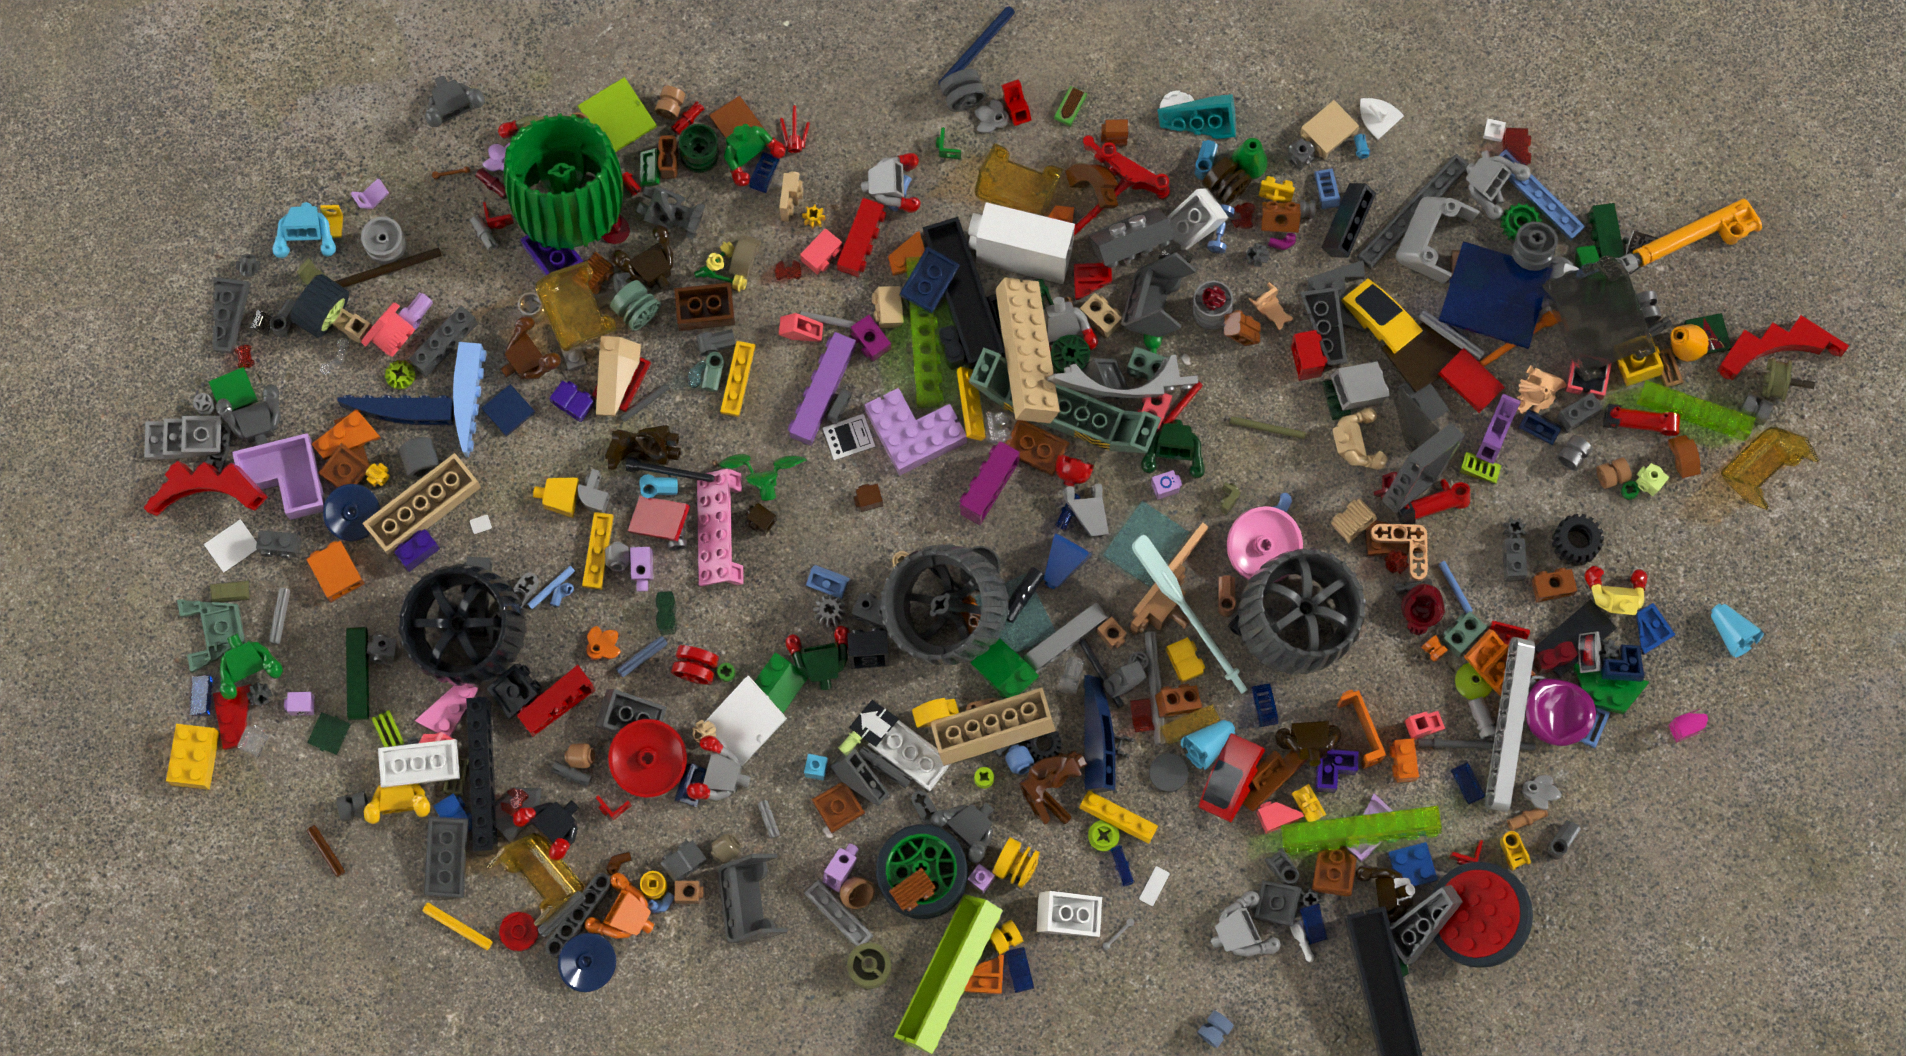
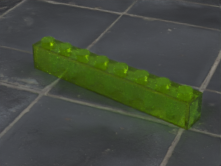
M1430 806L1281 825L1284 851L1289 855H1298L1302 851L1315 853L1319 852L1320 849L1326 848L1328 850H1337L1341 846L1355 848L1359 844L1376 845L1381 841L1394 843L1398 842L1399 839L1405 838L1407 840H1416L1420 836L1434 838L1438 834H1442L1439 806Z

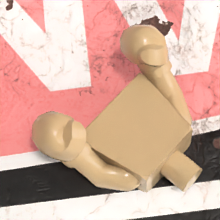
M1364 408L1353 415L1342 417L1337 424L1338 427L1333 428V434L1338 454L1350 465L1365 466L1379 470L1384 468L1387 456L1381 451L1374 455H1366L1359 425L1362 422L1369 424L1377 419V413L1372 408Z

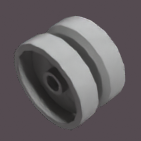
M377 217L365 224L361 233V241L368 256L373 261L379 264H388L397 261L403 256L406 250V239L395 220L388 217Z

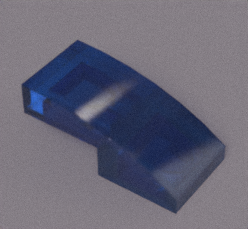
M1021 947L1006 951L1005 955L1015 993L1034 989L1025 948Z

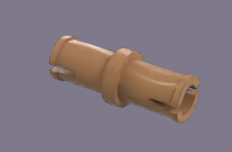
M1539 808L1530 811L1525 810L1521 815L1508 819L1507 824L1510 830L1514 831L1525 825H1533V822L1548 817V812Z

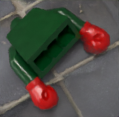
M839 626L834 633L835 643L802 648L801 640L797 635L791 634L786 639V648L790 652L791 657H793L796 668L804 677L810 678L811 682L819 681L821 690H829L832 688L831 679L838 678V673L843 671L847 662V633L850 632L845 626Z

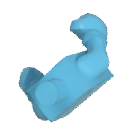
M302 203L301 207H291L288 214L278 222L277 237H275L272 248L273 254L278 258H285L290 252L287 241L321 240L322 237L321 253L326 257L332 256L336 252V245L330 234L328 220L322 213H318L316 206H312L310 203Z

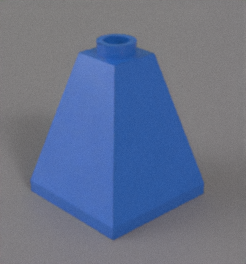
M1055 533L1044 576L1045 585L1053 590L1056 587L1059 588L1092 556V553Z

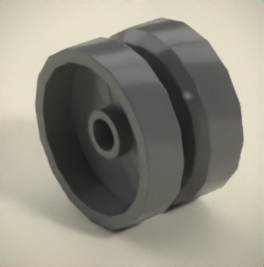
M960 70L941 81L940 88L943 96L946 97L945 100L950 111L960 112L980 104L987 95L983 85L980 84L981 80L977 70Z
M1541 222L1524 224L1517 232L1512 249L1515 262L1528 270L1538 271L1545 269L1553 260L1558 244V236L1554 229L1547 224Z

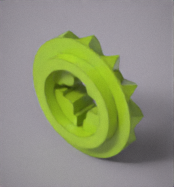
M397 360L390 363L388 368L385 369L386 382L394 389L409 387L415 379V370L412 364L406 360ZM403 369L402 372L405 376H400L397 379V375L394 372H399Z
M1100 820L1090 827L1088 840L1091 846L1098 851L1107 852L1117 845L1119 830L1117 827ZM1110 830L1107 835L1108 841L1104 839L1099 840V831L1105 833Z

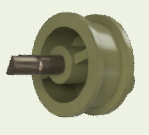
M1776 358L1768 359L1766 370L1769 371L1764 373L1763 383L1766 386L1763 385L1761 397H1765V399L1769 397L1780 398L1781 402H1785L1789 386L1814 389L1815 382L1791 378V360L1785 363L1776 361Z
M875 943L858 945L848 957L847 968L849 976L859 987L865 989L880 987L888 980L891 974V960L888 952L882 946Z

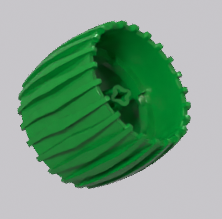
M558 113V116L553 117L545 115L544 119L532 120L527 127H521L519 133L511 138L510 145L506 148L503 171L506 196L510 209L520 228L525 234H528L532 241H537L546 248L551 246L555 247L556 250L561 248L574 250V247L582 245L587 247L590 242L595 240L598 242L601 240V236L611 231V227L617 223L619 213H621L623 180L620 163L614 147L607 134L602 131L598 124L591 123L588 118H578L575 114L563 116L562 113ZM588 172L594 174L596 178L592 182H587L586 186L581 188L585 174ZM540 181L548 192L544 194L540 193L539 190H531L530 188L533 185H537Z

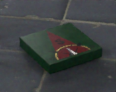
M1722 313L1684 321L1685 325H1697L1706 332L1709 345L1705 355L1731 350L1732 347Z

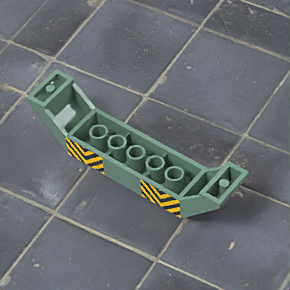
M983 348L969 383L1003 409L1014 413L1007 361L1001 354ZM1055 384L1060 412L1051 423H1038L1108 451L1148 452L1161 421L1160 417L1145 411H1124Z

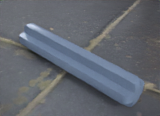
M663 636L658 637L617 668V672L621 677H625L667 645V641Z

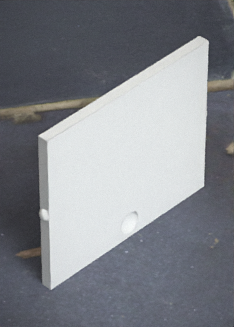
M747 676L706 721L709 720L716 727V738L739 759V764L743 766L787 718L758 685Z

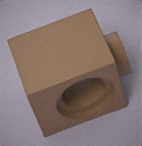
M1110 617L1097 628L1096 633L1111 650L1115 647L1117 649L1126 642L1127 633L1113 617ZM1115 631L1118 633V637L1110 638L1108 632Z
M675 881L674 901L676 904H700V898L704 896V888L700 886L699 881ZM693 888L695 892L693 896L686 897L684 895L685 890Z

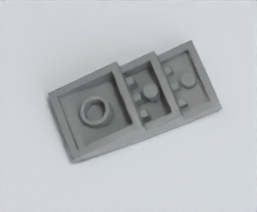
M182 416V419L145 421V460L188 458L221 452V416Z

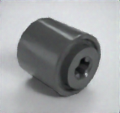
M413 438L399 448L409 479H421L440 464L431 438Z

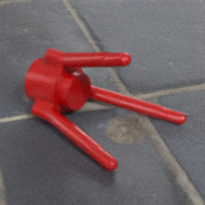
M794 105L792 135L789 136V139L783 118H780L785 148L790 153H800L805 148L810 122L806 123L802 139H800V136L796 135L797 113L796 105Z

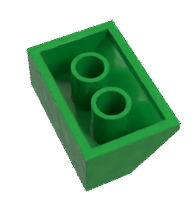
M775 652L754 682L784 714L808 678L804 677L791 662Z

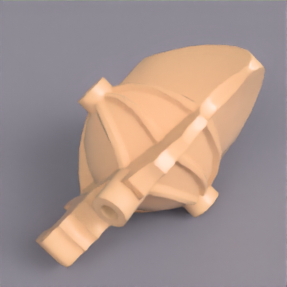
M1530 365L1526 373H1529L1528 379L1520 380L1519 392L1521 395L1517 398L1521 400V405L1518 407L1517 412L1523 414L1532 405H1534L1532 411L1537 413L1540 412V409L1549 408L1556 399L1555 393L1567 386L1565 381L1538 368L1533 369V366Z

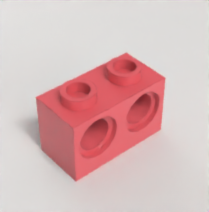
M1165 393L1159 397L1142 399L1144 406L1142 410L1138 409L1137 412L1145 411L1161 418L1156 432L1160 430L1170 406L1172 395ZM1153 399H1158L1161 402V404L1153 405L1151 401Z

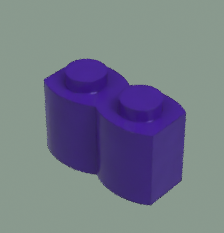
M562 380L549 400L554 406L566 412L575 420L582 422L594 406L593 397L585 391L583 393L578 391V387L574 383Z

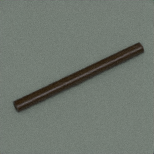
M438 247L334 282L345 288L441 257L442 254Z

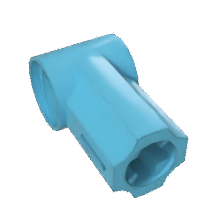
M647 474L639 480L640 491L645 498H652L655 495H677L678 493L677 477L655 478ZM646 485H652L650 488H645Z

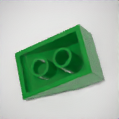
M1000 638L995 644L989 646L990 648L987 652L977 656L970 662L1003 699L1024 693L1039 678V675L1029 664Z

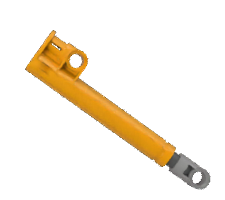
M1743 198L1635 249L1633 254L1629 253L1621 258H1613L1605 268L1604 273L1608 280L1616 281L1620 276L1635 270L1638 266L1643 267L1717 231L1725 243L1734 245L1740 239L1748 236L1750 232L1761 231L1762 223L1750 203Z

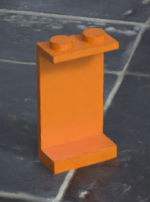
M1348 690L1342 693L1337 707L1341 708L1353 704L1373 751L1365 754L1360 762L1363 769L1381 763L1386 753L1360 691Z

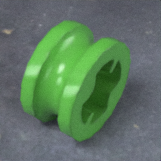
M723 663L718 667L717 673L722 681L729 682L735 676V669L731 664ZM724 668H728L729 671L732 670L728 677L721 674V671L724 672Z

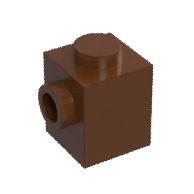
M878 483L874 485L864 484L859 486V489H856V496H853L856 508L860 507L861 512L883 507Z

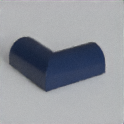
M1621 644L1619 649L1621 660H1603L1601 667L1602 679L1642 682L1645 678L1640 646Z

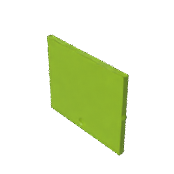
M625 77L577 105L591 123L598 124L602 131L607 134L615 152L657 127Z

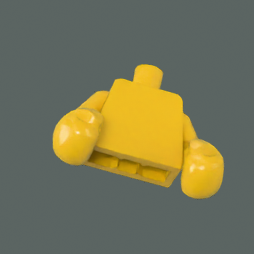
M419 784L385 788L379 785L371 802L364 808V818L368 823L376 824L380 820V812L385 815L415 810L419 817H425L430 813L431 806L425 796L424 789Z

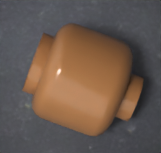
M588 743L571 744L568 751L565 752V761L568 762L571 768H589L595 761V751Z

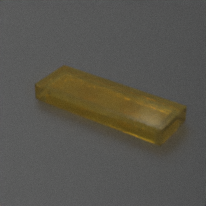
M1213 704L1163 725L1160 729L1168 745L1180 741L1184 736L1221 720Z

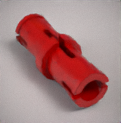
M695 101L686 112L681 114L682 117L671 126V129L680 136L682 131L689 125H692L694 119L705 110L698 101Z

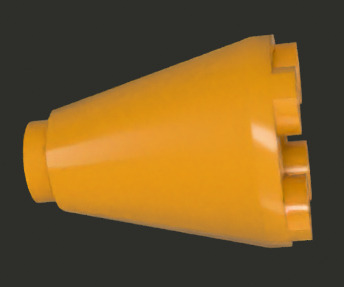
M1697 325L1677 326L1670 335L1671 350L1681 361H1696L1708 351V336Z

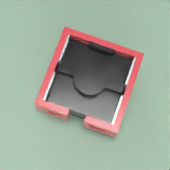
M1574 352L1565 392L1580 395L1581 392L1588 395L1593 393L1597 399L1603 400L1606 394L1612 360Z

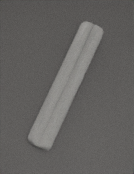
M287 588L279 589L269 642L272 644H279L281 641L290 590Z

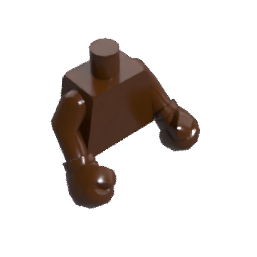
M522 316L516 321L514 334L504 354L509 363L500 368L506 378L516 372L520 379H540L545 373L557 368L561 363V357L557 353H549L543 356L527 335V331L531 330L535 325L534 319L530 316Z

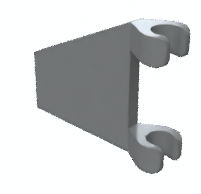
M1095 484L1091 486L1090 490L1093 498L1074 500L1075 491L1072 486L1063 489L1065 501L1090 537L1108 535L1102 498V485Z

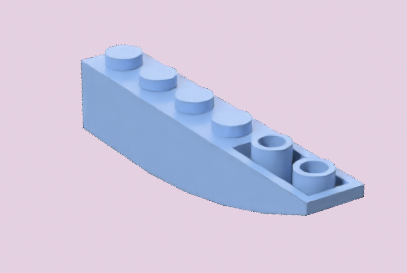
M459 342L453 385L454 415L462 452L465 457L469 458V454L473 452L474 448L472 434L476 432L474 418L479 412L477 397L480 398L481 396L479 382L484 376L482 361L485 362L486 350L479 343Z

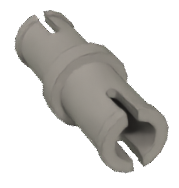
M476 215L477 220L475 216L472 217L470 222L477 231V237L483 241L489 252L492 251L491 247L495 250L498 247V243L493 238L491 229L485 225L480 215Z

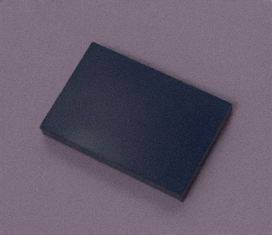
M927 246L899 296L932 314L960 268V264Z

